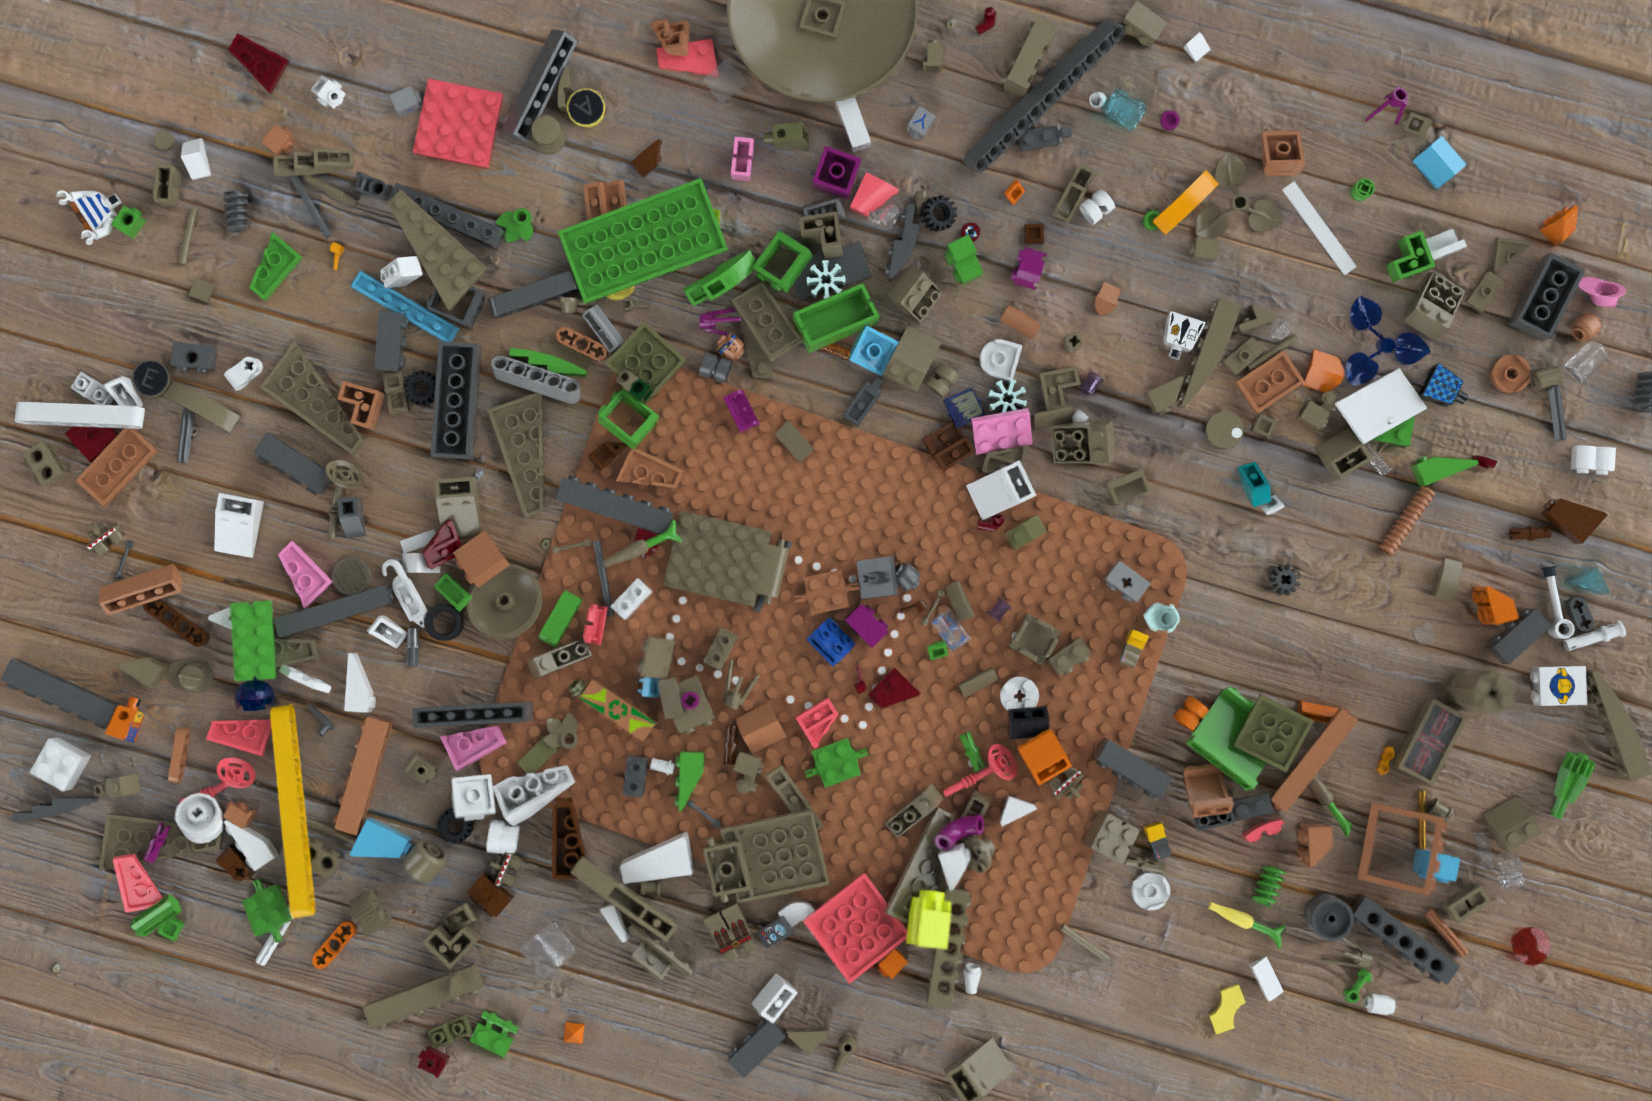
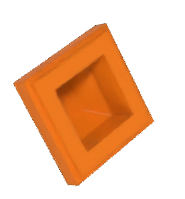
M1015 179L1006 188L1004 195L1014 206L1025 193V190L1020 182Z
M565 1022L563 1042L583 1044L585 1024Z

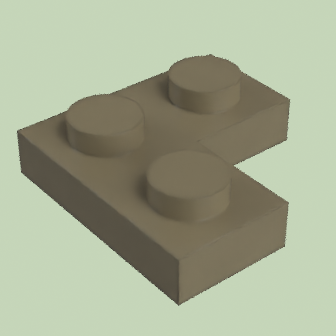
M1077 366L1039 373L1046 411L1066 407L1062 389L1081 385Z

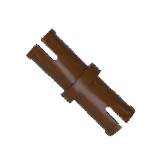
M1550 526L1510 528L1509 535L1513 536L1509 538L1510 540L1527 539L1528 541H1533L1536 538H1551L1552 532H1548V530H1551Z
M726 725L725 742H723L725 747L723 764L735 765L736 747H738V743H736L738 726Z

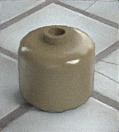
M422 839L417 841L405 856L403 868L411 878L421 883H429L435 879L447 862L446 854L435 843Z

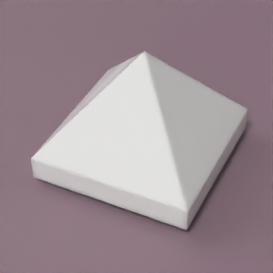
M1276 495L1271 496V502L1259 505L1267 515L1274 514L1284 508V504Z

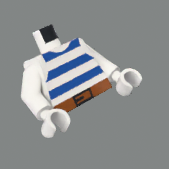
M58 191L56 197L62 196L65 198L59 200L60 205H66L68 200L71 201L69 205L85 228V231L81 234V239L88 237L86 240L87 245H91L94 239H100L111 233L114 227L111 223L117 216L113 208L122 203L115 193L106 198L105 195L96 191L69 192V194L66 191Z

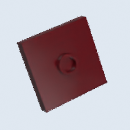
M73 426L65 433L89 462H93L119 435L113 428Z

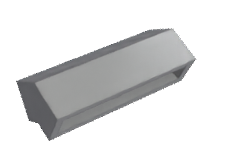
M597 304L589 308L582 315L609 353L617 351L625 342Z

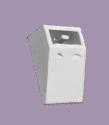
M1020 460L966 485L982 520L1036 496Z
M219 493L215 511L214 551L253 558L264 501Z

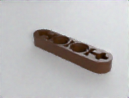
M162 599L155 600V606L163 608L160 611L156 608L150 609L151 604L149 603L143 604V609L193 646L203 647L208 644L210 636L207 631ZM168 610L173 613V618L169 622L164 619V613ZM182 622H186L189 626L188 631L185 633L179 629ZM192 632L196 635L202 634L203 642H196L198 638L190 634Z

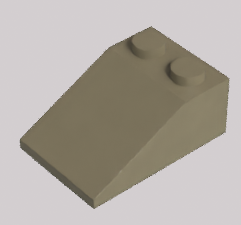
M907 326L882 377L917 394L942 342Z

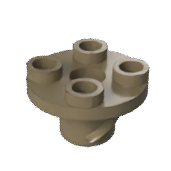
M974 835L966 836L960 840L959 844L964 843L965 848L970 852L971 860L967 867L979 873L988 870L992 863L991 855L994 856L993 853L995 851L993 842L988 838L980 839Z

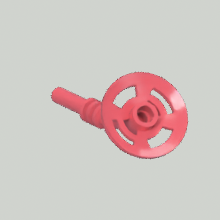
M993 744L989 747L987 753L990 765L973 775L970 773L969 777L966 775L965 778H961V781L942 790L944 796L947 797L963 788H969L968 785L976 784V781L992 772H995L1002 779H1013L1017 775V763L1014 756L1003 745Z
M224 758L218 763L216 768L217 775L222 782L214 787L209 786L208 788L201 789L198 793L215 797V794L230 786L235 788L248 787L255 780V771L248 762L240 758ZM229 764L239 765V766H241V768L238 767V766H229ZM221 768L225 770V777L221 774ZM246 772L249 775V781L244 780V773Z

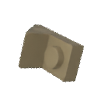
M1251 304L1248 307L1251 318L1239 321L1240 324L1235 327L1238 335L1273 323L1278 319L1276 315Z
M467 901L441 918L449 932L453 933L474 922L477 916Z

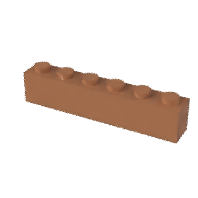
M368 716L363 720L361 724L363 732L355 745L357 752L350 762L352 769L350 775H347L344 786H346L345 793H342L339 800L341 807L334 817V829L353 835L360 834L393 726L392 721L374 716Z

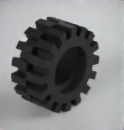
M938 195L927 199L922 204L924 206L920 208V211H923V213H920V217L924 218L921 222L926 223L925 228H930V231L939 232L953 226L952 224L956 221L953 218L957 217V213H954V211L957 209L952 207L954 202H949L950 198ZM936 206L940 207L943 211L944 216L941 221L936 220L933 215V209Z
M414 371L412 375L407 376L408 380L404 381V394L410 402L418 406H429L435 400L436 377L427 371ZM425 381L429 385L428 393L423 396L418 395L415 391L417 383Z
M452 808L442 813L436 825L438 826L437 833H440V838H444V841L450 842V844L466 840L474 829L472 828L474 821H464V817H460L457 819L462 822V830L458 833L451 832L448 823L452 818H455V812H453Z

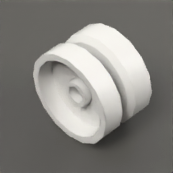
M198 793L183 799L175 813L176 822L187 839L195 843L212 841L219 836L225 825L222 810L216 800L208 794Z

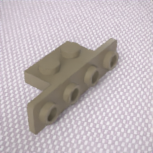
M631 924L628 927L627 931L641 942L630 958L651 975L661 981L671 967L675 968L686 978L691 975L693 971L688 963L683 960L679 961L670 949H664L659 945L660 942L656 938L645 934V930L641 926Z

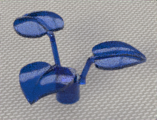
M1359 296L1351 307V324L1358 331L1369 328L1379 340L1376 343L1377 352L1369 357L1365 353L1359 352L1348 358L1345 370L1349 385H1361L1373 379L1378 372V364L1371 359L1381 353H1391L1396 348L1395 358L1401 364L1411 365L1431 352L1426 342L1416 334L1402 333L1397 337L1396 343L1392 338H1384L1383 335L1379 334L1372 326L1377 325L1381 321L1382 310L1376 302L1363 296Z

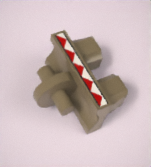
M92 522L90 524L92 530L88 532V535L90 537L97 536L89 541L85 547L89 551L93 549L101 556L109 550V547L104 542L105 539L109 538L114 545L122 541L124 536L119 530L120 525L118 522L103 531L107 527L105 522L99 525L96 522Z
M1071 767L1062 772L1068 778L1063 784L1057 777L1049 782L1053 794L1058 800L1064 795L1068 799L1074 795L1079 799L1081 795L1078 791L1083 786L1080 783L1076 784L1084 776L1080 770Z
M516 852L507 853L504 863H502L504 857L498 855L496 861L490 860L489 865L493 867L492 874L497 875L500 869L494 885L498 887L502 885L513 887L517 876L509 874L508 871L510 867L520 870L524 862L522 858L515 855Z

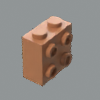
M485 530L453 552L457 558L455 563L461 570L464 569L466 572L464 574L466 580L470 584L474 583L478 588L510 566L493 538Z

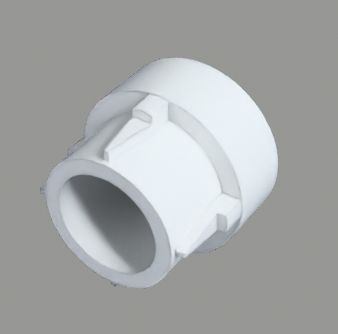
M492 819L487 840V852L497 854L516 852L520 834L519 825L512 826L509 822Z

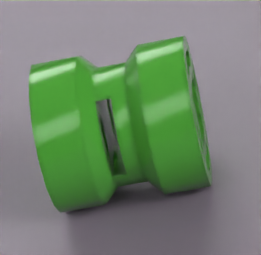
M1366 178L1359 180L1351 188L1352 198L1359 202L1367 199L1375 190L1374 183Z

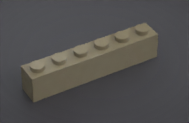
M473 963L367 1003L363 1010L370 1029L377 1027L380 1030L389 1026L388 1023L394 1020L396 1023L406 1020V1016L410 1014L417 1016L424 1013L426 1008L432 1007V1009L441 1007L443 1002L447 1000L454 1002L461 999L463 994L468 993L469 996L476 994L484 984L477 964ZM459 973L468 985L457 994L449 996L450 978L453 974Z

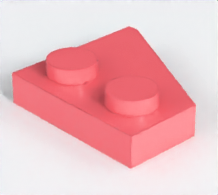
M829 697L798 714L795 718L813 748L816 749L824 734L826 735L830 725L839 714Z

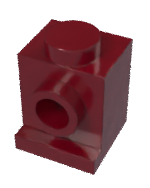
M429 1046L425 1051L422 1050L417 1058V1061L420 1062L418 1068L438 1078L442 1074L450 1056ZM432 1060L434 1064L432 1065L427 1061Z

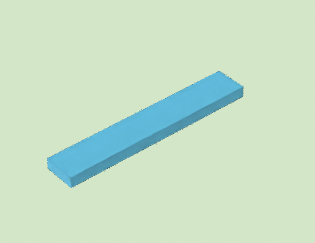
M361 270L350 286L393 312L406 313V317L411 323L444 342H452L459 331L458 327L395 290L385 288L383 283Z

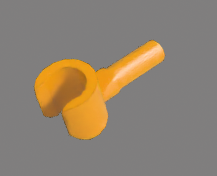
M335 242L331 244L330 252L335 253L333 270H338L339 258L344 248Z

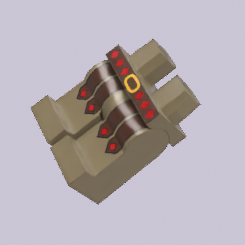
M738 902L703 919L721 955L724 954L729 962L739 957L735 948L740 945L745 954L755 950L752 940L754 936Z

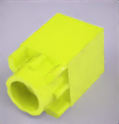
M920 890L919 897H912L906 943L947 949L951 902L944 901L945 893Z

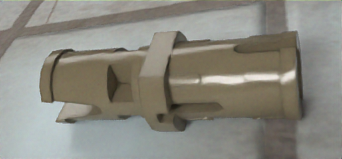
M1130 854L1126 858L1125 866L1139 868L1143 872L1149 871L1163 875L1165 872L1166 863Z

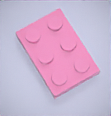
M1028 408L971 418L976 455L1033 445Z

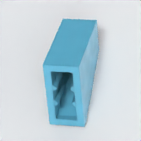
M369 818L366 820L349 855L355 857L400 858L404 854L407 855L411 850L412 844L410 842L412 838L373 818Z

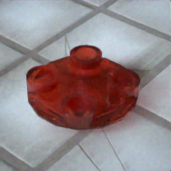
M1537 927L1523 928L1511 938L1515 957L1525 965L1534 966L1541 964L1550 953L1551 944L1549 937Z

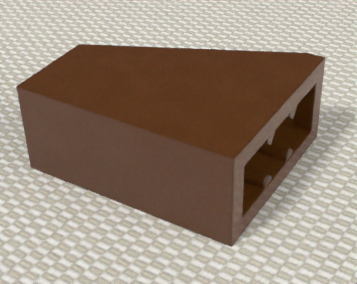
M1561 498L1549 500L1544 505V510L1541 513L1542 516L1574 544H1583L1608 516L1605 512Z

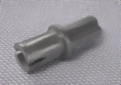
M407 629V646H405L407 648V666L416 667L419 665V648H421L419 646L420 629Z

